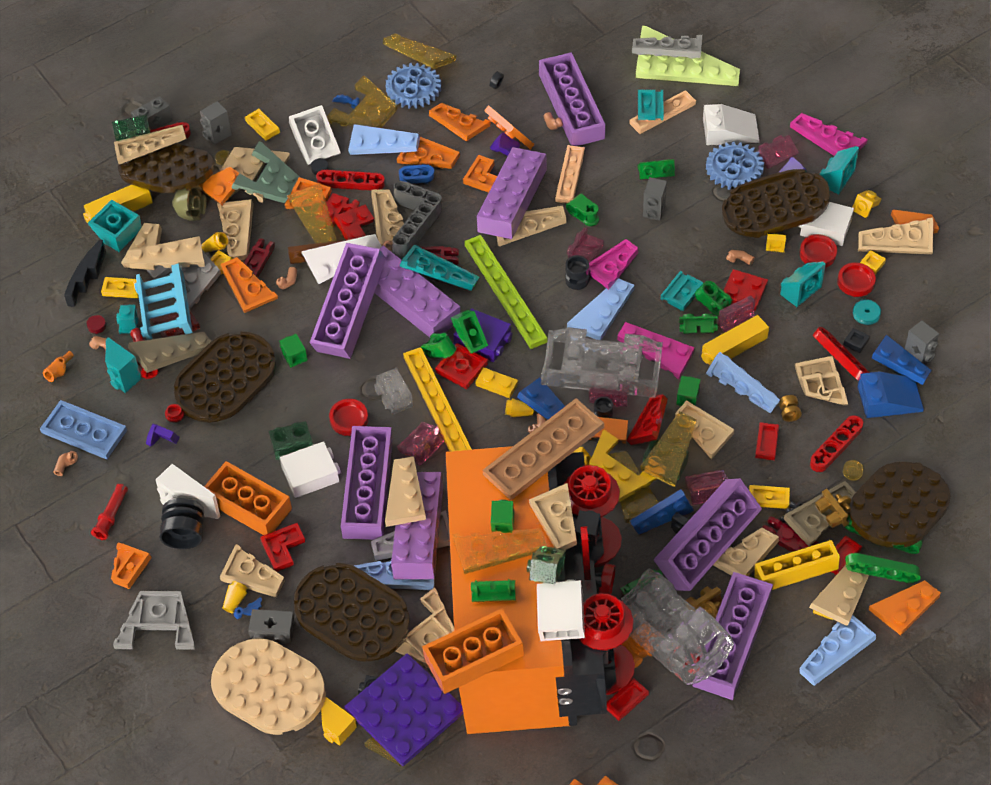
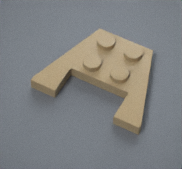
M234 147L220 171L232 167L238 173L255 182L266 163L252 156L254 149ZM272 151L285 164L290 158V153ZM253 193L259 202H264L265 198L262 194Z
M435 588L420 598L421 603L432 615L407 634L402 645L395 651L403 656L408 653L417 663L427 668L429 666L424 659L422 646L454 631V626Z

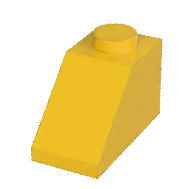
M325 698L321 709L324 737L329 742H335L341 746L357 728L356 720L330 699Z

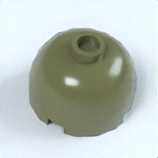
M200 186L188 190L186 188L178 190L172 202L174 210L184 220L197 221L201 219L199 218L201 213L205 214L206 197L202 195L200 190L203 189Z

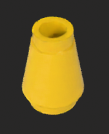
M216 232L202 243L203 251L208 253L225 249L229 242L228 237L223 232Z
M513 398L506 401L505 415H510V417L533 416L534 410L523 401Z
M236 581L228 585L222 609L229 613H234L235 609L247 595V587Z

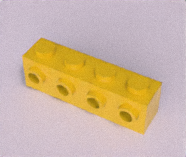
M832 540L756 563L754 577L755 579L773 584L772 590L838 570L840 556Z

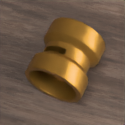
M786 395L780 398L779 407L783 410L781 413L782 418L786 422L796 421L802 415L798 407V399L794 395Z

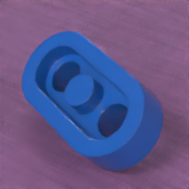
M430 165L404 166L399 170V179L411 184L427 183L434 179V169Z

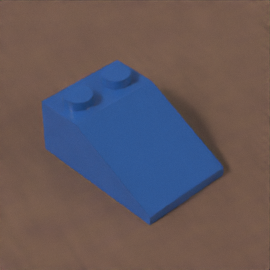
M884 372L860 374L858 390L866 418L923 412V405L914 380L905 376Z

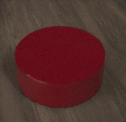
M100 315L91 316L87 320L88 330L93 334L103 332L106 329L105 319Z

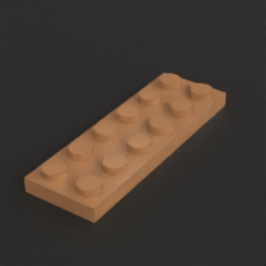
M576 398L482 470L483 475L507 498L512 500L605 428L604 422Z

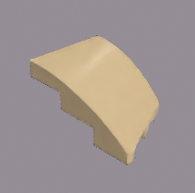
M833 356L795 363L796 373L806 396L848 405L845 390L842 387L839 373L836 371Z

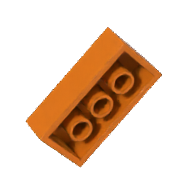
M227 461L204 486L216 495L220 511L262 535L274 532L292 510L288 495Z
M502 608L422 646L424 659L444 694L524 656L523 643Z

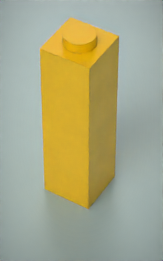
M130 185L85 204V213L83 215L88 223L111 200L131 211H136L153 202L149 189Z
M756 315L705 343L702 347L701 357L709 365L712 364L719 352L732 359L768 339L769 326Z

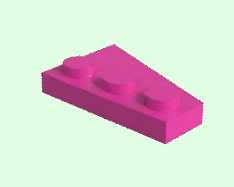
M625 239L589 263V275L609 290L639 253L638 247Z

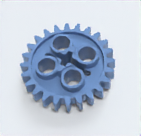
M410 63L409 67L403 64L402 69L396 67L397 72L392 70V75H388V80H386L387 96L390 97L391 102L395 101V105L401 103L402 108L405 105H408V109L411 106L417 109L418 105L424 107V103L430 105V100L435 101V96L439 97V92H441L439 74L436 75V70L431 71V67L425 68V64L419 67L418 63L415 66Z
M725 142V147L719 144L718 149L713 148V152H709V157H707L706 161L707 175H710V180L715 179V184L721 183V188L726 185L728 190L731 187L735 189L741 184L761 178L764 169L763 157H759L760 152H754V147L748 149L749 144L743 147L742 142L738 145L735 142H732V145Z

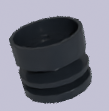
M176 498L164 503L161 516L162 523L160 525V541L164 545L175 549H190L198 546L202 541L203 506L194 500Z

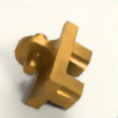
M828 489L822 491L823 497L815 502L819 512L822 514L828 509L832 511L831 514L826 516V520L832 528L840 524L844 527L848 525V515L846 512L851 510L849 506L851 498L848 495L842 497L840 494H837L834 498Z
M707 586L701 590V597L697 600L694 597L685 600L686 609L689 611L690 618L694 623L708 615L716 618L717 609L720 608L722 603L721 589L718 587L711 589Z

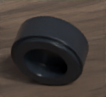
M496 71L490 80L489 86L494 89L499 88L504 75Z
M318 158L311 162V171L315 175L321 170H329L328 162L325 159Z

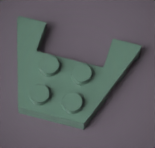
M259 141L252 152V156L267 163L257 182L239 173L231 188L235 190L241 188L246 190V193H259L264 198L285 203L300 176Z

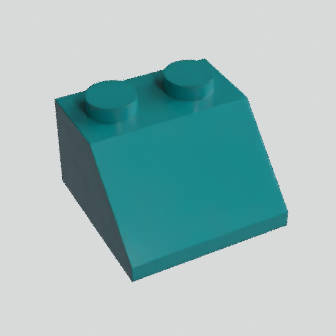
M855 146L838 151L834 157L829 159L826 169L823 168L820 175L828 183L830 191L840 194L854 174L859 147Z
M113 200L107 203L88 222V225L103 240L104 244L118 252L139 233L142 227L138 214Z
M811 262L797 268L793 275L789 278L786 277L782 281L780 295L798 307L822 287L826 264L824 262Z
M108 337L106 339L105 362L108 368L107 372L111 378L110 383L115 389H120L126 393L141 380L136 357Z

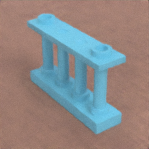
M179 263L171 265L172 273H170V276L143 282L140 274L136 275L137 282L134 283V286L139 295L143 324L140 330L142 337L147 340L152 339L153 333L176 327L182 328L185 334L193 333L184 273ZM172 283L175 286L170 291L146 296V289ZM173 297L177 299L174 305L152 311L148 310V304ZM174 312L179 313V317L176 318L177 320L154 326L150 325V319Z

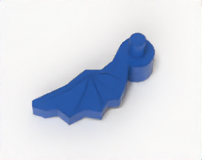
M342 94L334 97L333 102L349 103L352 108L357 109L360 99L357 97L352 100L349 96Z
M260 597L248 604L244 609L237 607L234 611V617L239 619L243 615L251 616L252 609L258 610L262 607V598Z

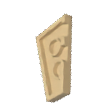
M144 223L129 250L158 245L162 232L160 224ZM126 253L121 262L125 268H130L128 253ZM154 267V268H136V269L155 270V267Z
M687 400L675 413V418L711 460L734 434L733 428Z
M567 483L529 499L532 510L557 553L577 545Z
M760 528L742 539V543L733 548L729 547L713 566L731 576L733 572L750 576L755 570V564L762 562L779 542V536L764 528Z
M237 544L220 575V579L223 582L232 584L233 581L245 585L249 590L276 598L285 582L282 575L266 564L263 565L253 555L243 551Z

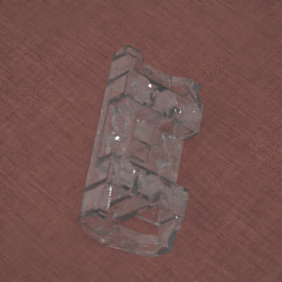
M568 327L555 331L549 330L545 362L541 374V385L656 398L663 342H657L643 335L625 334L624 343L587 339V329ZM555 341L566 342L561 370L551 369ZM643 351L656 352L652 380L640 379Z
M650 568L641 575L636 587L622 599H618L623 601L630 609L634 620L630 636L686 685L699 683L701 680L714 675L728 657L734 645L731 635L714 617L701 607L696 610L677 594L674 585L669 580ZM717 635L718 638L712 650L707 652L705 645ZM700 655L701 659L697 662L696 658Z

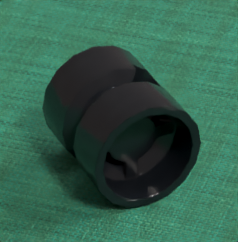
M571 256L565 263V282L569 288L581 290L589 283V261L583 256Z

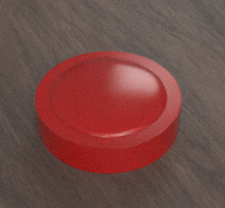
M811 235L806 237L801 243L800 258L805 264L824 262L826 268L834 263L837 255V246L827 236Z
M849 263L840 269L837 283L845 294L853 297H862L872 292L876 276L874 271L865 264Z
M355 399L338 401L332 406L329 413L331 427L340 435L351 436L352 426H367V408L362 402Z
M605 564L601 574L602 587L598 588V594L612 595L616 565Z

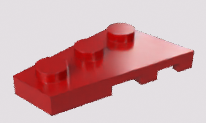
M663 394L649 398L627 438V442L630 445L657 440L668 400Z

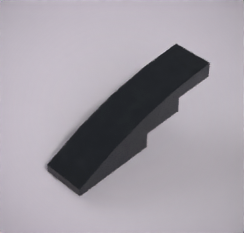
M99 239L87 252L73 273L64 294L67 306L75 307L78 294L87 292L90 279H98L106 254L103 240Z

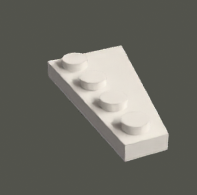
M368 235L302 251V254L317 283L320 284L334 277L346 243L380 249L382 246L376 235Z

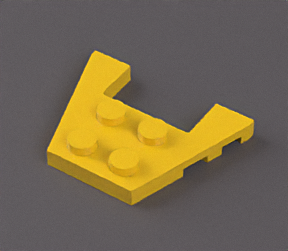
M603 430L589 465L603 468L617 481L620 489L619 502L635 494V491L640 488H646L651 485V482L657 479L660 480L665 476V471L652 462L640 475H637L609 456L608 453L618 444V439L606 430Z

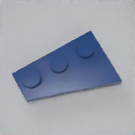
M887 335L872 356L873 360L921 385L924 384L931 372L927 366Z
M540 377L521 390L517 396L518 399L547 420L565 407Z
M680 489L636 516L630 522L639 535L672 521V517L676 512L684 516L694 510Z

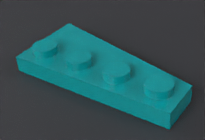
M413 245L400 263V267L472 291L479 280V276L416 245Z

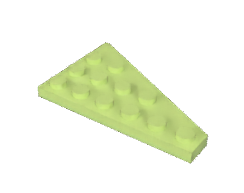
M642 26L641 38L655 37L657 40H661L664 37H669L647 26ZM702 51L701 57L694 59L665 55H638L636 78L738 86L740 74L739 68Z

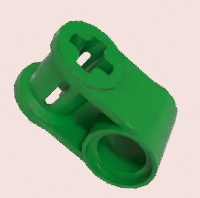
M583 194L577 195L566 204L569 214L579 219L585 225L595 226L599 223V216L597 215L599 211L598 205L587 199Z
M713 281L704 282L695 291L696 299L715 316H722L724 309L732 303V298Z
M432 333L429 341L421 346L424 354L429 358H447L453 355L457 349L446 333Z

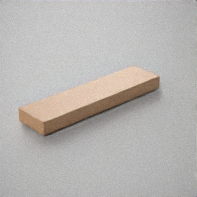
M685 90L663 102V120L661 118H656V120H638L637 115L630 119V125L641 134L696 105V100Z
M567 145L555 202L568 204L574 199L585 147Z

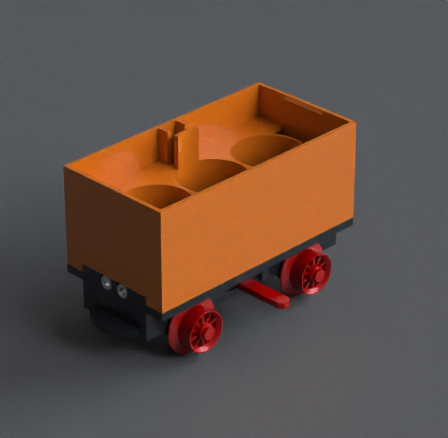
M513 446L446 452L454 631L502 608L521 639L524 656L459 687L467 734L577 725V716L607 714L606 695L623 689L634 676L635 663L632 654L625 646L621 645L627 641L633 630L634 620L631 611L623 601L618 600L616 597L610 594H597L596 587H602L601 572L595 573L594 568L608 563L617 555L621 548L622 537L619 528L612 521L603 517L613 511L619 502L620 489L617 481L603 468L593 465L585 466L584 452L571 453L512 500L507 498L483 475L482 470ZM567 483L574 527L576 526L579 510H590L601 515V527L596 546L588 544L587 526L580 527L582 544L577 543V545L557 553L532 510L529 499ZM492 501H513L515 512L513 534H492ZM475 580H478V582L515 580L516 600L472 602L471 582H475ZM566 580H581L585 638L540 641L538 633L537 584L547 581L565 582Z

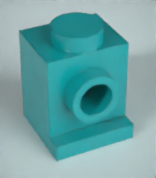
M120 305L119 313H117L119 334L130 333L134 328H138L139 317L136 306Z

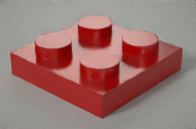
M733 269L723 291L732 298L731 304L756 311L768 284V279Z
M456 343L457 349L455 353L450 357L443 358L435 368V373L467 390L479 376L483 367L485 368L488 365V359L475 352L471 354L466 347Z

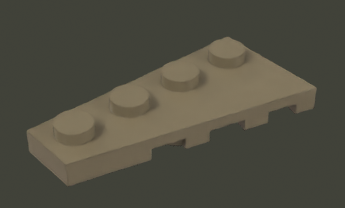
M205 332L131 342L128 344V349L148 373L198 355L211 340Z
M846 481L829 490L834 498L837 494H840L842 497L848 495L852 499L856 493ZM822 494L784 516V520L809 547L830 527L826 516L831 514L832 511L828 509L821 514L815 505V502L823 497Z

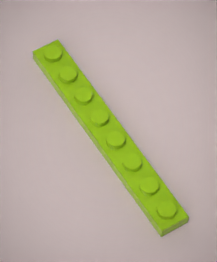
M479 235L464 241L466 249L529 348L533 349L547 343L545 333L483 237Z

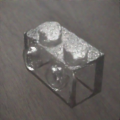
M397 368L376 376L375 390L378 395H382L383 405L386 409L389 408L392 415L413 407L412 394Z

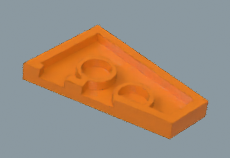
M443 103L429 110L430 117L465 141L490 127L491 124L490 120H479L476 118V115L470 114L468 116L461 113L460 109Z
M490 106L484 110L489 114L488 119L503 132L505 131V134L511 139L516 137L530 150L535 145Z
M420 137L418 152H401L397 157V163L430 165L432 167L452 169L460 157V152Z
M238 257L221 264V269L244 313L278 299V295L272 292L262 280L260 281Z
M924 580L870 605L869 611L899 635H902L940 597L941 592Z

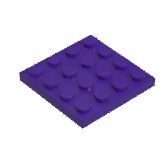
M408 653L345 705V710L402 766H405L463 715L462 705L449 692L444 694L437 681Z

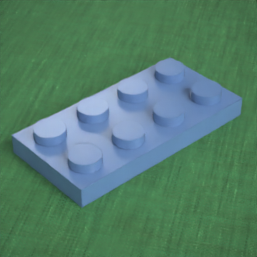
M60 400L41 426L40 431L52 438L108 459L127 432V428L125 425Z

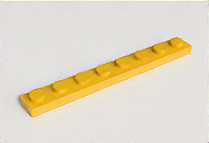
M422 348L403 353L404 359L449 451L472 450Z

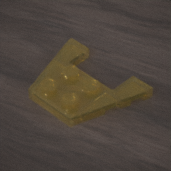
M362 76L355 84V90L365 94L364 99L350 114L333 108L326 117L329 124L337 122L341 126L355 124L382 128L397 111V105L366 76Z

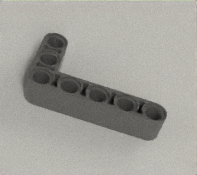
M398 181L394 184V200L396 204L414 210L392 240V253L403 259L413 245L418 244L441 214L442 196L439 193L414 184Z

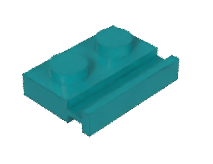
M638 90V120H656V118L663 120V90L661 92Z
M680 271L663 291L660 299L662 301L666 300L668 304L684 311L694 299L695 291L703 282L688 274L686 276Z

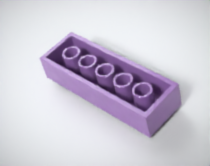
M572 52L539 60V76L558 118H561L562 127L570 145L579 146L605 139V123Z
M512 147L477 214L479 233L508 239L513 238L547 170L545 153Z
M351 243L345 244L310 340V344L316 352L351 359L386 261L380 249Z
M382 246L380 250L385 256L386 261L374 293L429 338L432 333H445L453 327L451 317L460 313V306L419 273L400 267L402 260L385 246Z
M352 426L341 519L343 539L374 540L383 536L393 443L391 427Z
M417 472L426 520L395 526L391 560L394 579L435 578L443 495L441 472Z
M726 479L655 557L654 562L675 590L690 591L762 510L761 506L741 479Z
M733 572L694 673L693 687L731 700L734 699L770 601L773 584Z

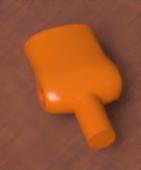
M68 351L63 357L56 358L44 369L43 376L45 379L53 382L56 378L64 376L66 363L74 357V354Z

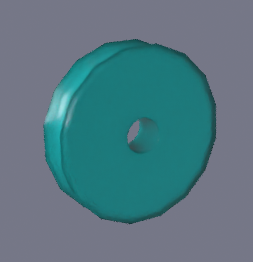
M865 299L860 300L854 305L853 317L857 322L871 325L880 319L881 308L876 302Z

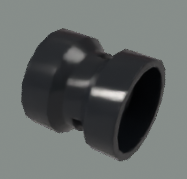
M608 397L597 398L594 402V414L597 417L613 418L612 400Z

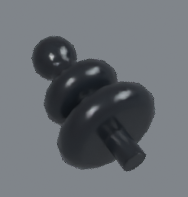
M790 501V509L785 508V513L787 514L788 512L801 506V502H798L796 504L793 501ZM785 515L780 517V521L783 523L786 522L784 520Z

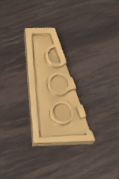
M183 125L114 142L118 164L185 140L186 136Z
M372 190L371 198L376 236L382 246L383 242L393 240L395 234L404 224L403 217L397 210L396 202L390 190Z
M249 199L225 202L223 206L217 203L223 233L226 234L229 241L227 245L228 255L232 259L238 257L240 260H245L250 248L253 201Z
M563 206L526 211L512 239L496 236L498 246L565 224L566 215Z
M933 217L922 221H912L907 224H896L886 228L881 227L860 231L858 233V251L869 252L871 250L884 253L932 255Z
M200 236L127 251L131 269L154 268L156 265L171 268V265L178 263L182 267H190V265L205 267Z
M414 456L394 460L385 518L386 527L426 520Z
M845 565L811 603L809 608L847 626L869 575L849 571Z

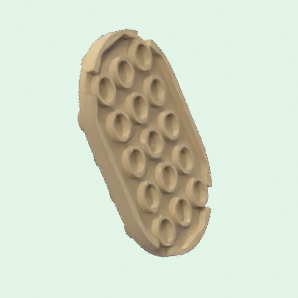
M250 639L230 647L217 661L212 672L211 687L218 703L231 714L268 734L283 735V732L302 729L319 714L326 698L325 681L318 668L305 658L268 639Z

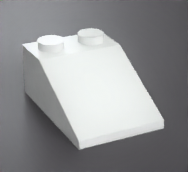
M723 104L704 105L703 123L706 145L725 144V142L728 144H732V142H735V144L740 142L759 143L755 114Z
M322 105L289 116L290 127L307 165H310L313 160L318 158L327 159L341 154Z
M171 464L156 478L157 491L160 494V501L163 505L167 501L176 498L191 499L203 506L205 517L215 519L220 517L216 495L175 465Z

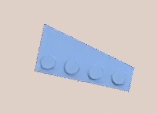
M354 124L348 151L350 155L418 152L420 137L417 133Z
M618 278L609 290L606 288L567 323V328L601 341L634 291V284Z
M721 352L716 355L706 372L710 377L715 375L720 378L719 382L723 385L729 384L733 386L736 393L749 396L751 402L769 413L775 409L780 401L773 392L767 390L758 380L752 378L743 368L737 366L728 356Z
M377 561L354 565L391 589L432 590L434 588L435 578L394 579L391 561L384 563Z
M853 615L847 626L837 622L832 627L830 634L821 641V645L817 650H814L802 664L800 674L815 686L875 641L876 634Z

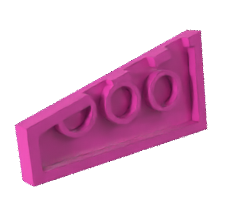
M803 113L790 122V128L833 156L838 151L855 146L859 147L860 150L867 144L868 139L861 137V139L854 136V133L849 131L845 133L837 130L836 126L824 125L821 120Z
M627 322L624 323L618 334V341L635 352H641L649 361H655L663 370H669L677 379H680L694 353V347Z

